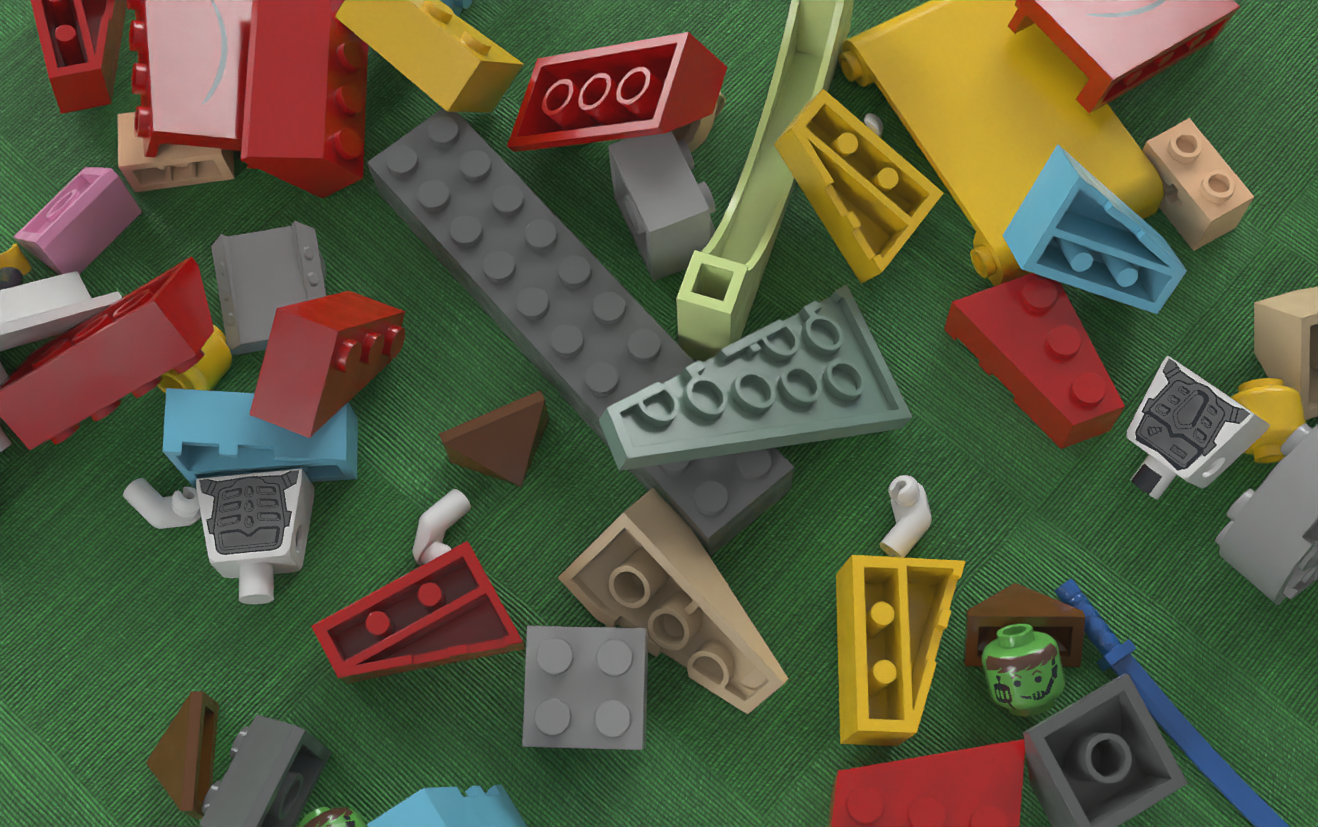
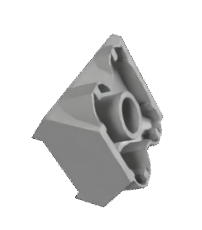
M294 221L291 226L229 237L221 234L211 246L226 341L232 355L266 350L277 308L326 296L324 279L327 276L326 265L318 249L315 228Z

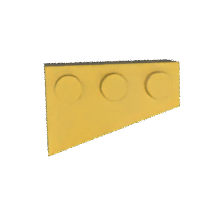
M345 0L335 15L337 19L447 112L492 113L524 65L456 16L440 0Z
M824 89L803 107L773 144L861 284L885 270L943 195V192Z
M852 555L836 573L840 744L898 746L917 733L937 664L935 662L942 633L948 625L951 614L949 610L957 581L962 576L965 561Z

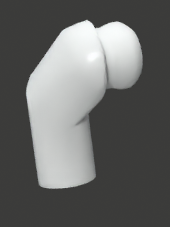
M908 475L895 478L889 485L888 493L891 497L896 524L879 545L890 557L905 558L928 530L932 522L927 495L923 486L917 483L916 479Z
M139 478L131 482L123 493V497L153 527L158 529L190 526L201 517L197 489L192 487H183V494L178 490L174 492L173 496L162 497L144 478Z
M452 489L421 515L412 550L418 565L426 564L451 550L448 545L442 543L445 532L471 509L469 500L459 490Z

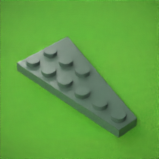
M845 285L835 290L829 298L819 303L814 301L804 306L798 314L784 321L779 319L722 348L716 356L702 363L699 360L685 367L682 373L664 383L656 382L607 407L599 422L618 470L621 471L902 429L912 418V415L848 286Z

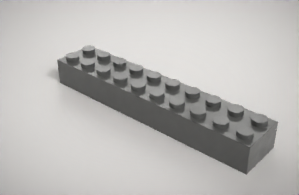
M442 108L367 162L380 196L609 449L610 447L599 422L606 408L656 382L664 383L681 374L685 367L695 363L458 112H447ZM776 448L628 470L647 491L654 488L693 530L709 557H711L791 490L794 467Z

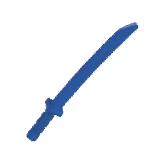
M1070 579L1059 586L1054 593L1060 601L1084 612V632L1093 645L1096 646L1099 653L1103 655V658L1096 662L1101 670L1104 672L1111 667L1118 677L1122 674H1129L1152 718L1254 827H1290L1243 781L1173 705L1132 656L1131 652L1136 647L1130 639L1120 644L1119 639L1115 637L1109 626L1104 623V620H1102V617L1094 609V606H1092L1087 597L1081 593V589L1075 581Z

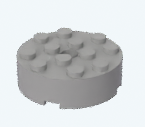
M1303 424L1288 437L1280 449V452L1286 457L1274 467L1256 492L1249 489L1234 502L1226 514L1232 521L1223 528L1215 539V542L1220 545V556L1276 605H1280L1286 597L1289 599L1294 598L1318 579V424L1313 429L1307 424Z

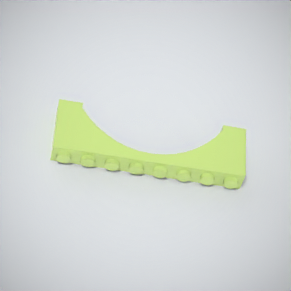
M791 0L774 74L741 177L713 237L701 252L694 250L676 298L678 343L690 358L705 362L716 356L722 348L741 339L796 183L794 176L773 144L812 98L822 89L828 92L839 61V54L842 53L843 42L846 40L850 30L854 0Z

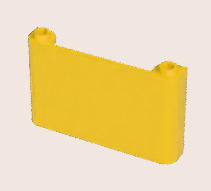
M930 0L845 40L842 45V53L839 54V63L845 77L849 81L855 80L862 87L874 82L876 83L976 230L973 241L974 249L970 251V257L975 270L981 277H988L993 286H997L1031 274V272L1020 268L1002 235L1057 144L1142 219L1157 212L1164 196L1163 184L1157 170L1108 104L1089 114L1078 103L1076 98L1089 78L1036 24L1016 34L1011 31L1008 24L1017 11L1015 7L1016 0Z

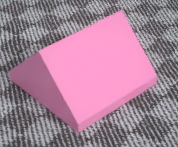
M85 167L13 238L57 274L62 275L74 271L80 274L142 211L120 177L111 168Z

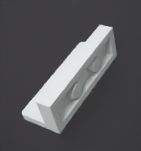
M77 271L0 290V351L62 334L122 297L119 291L91 298Z

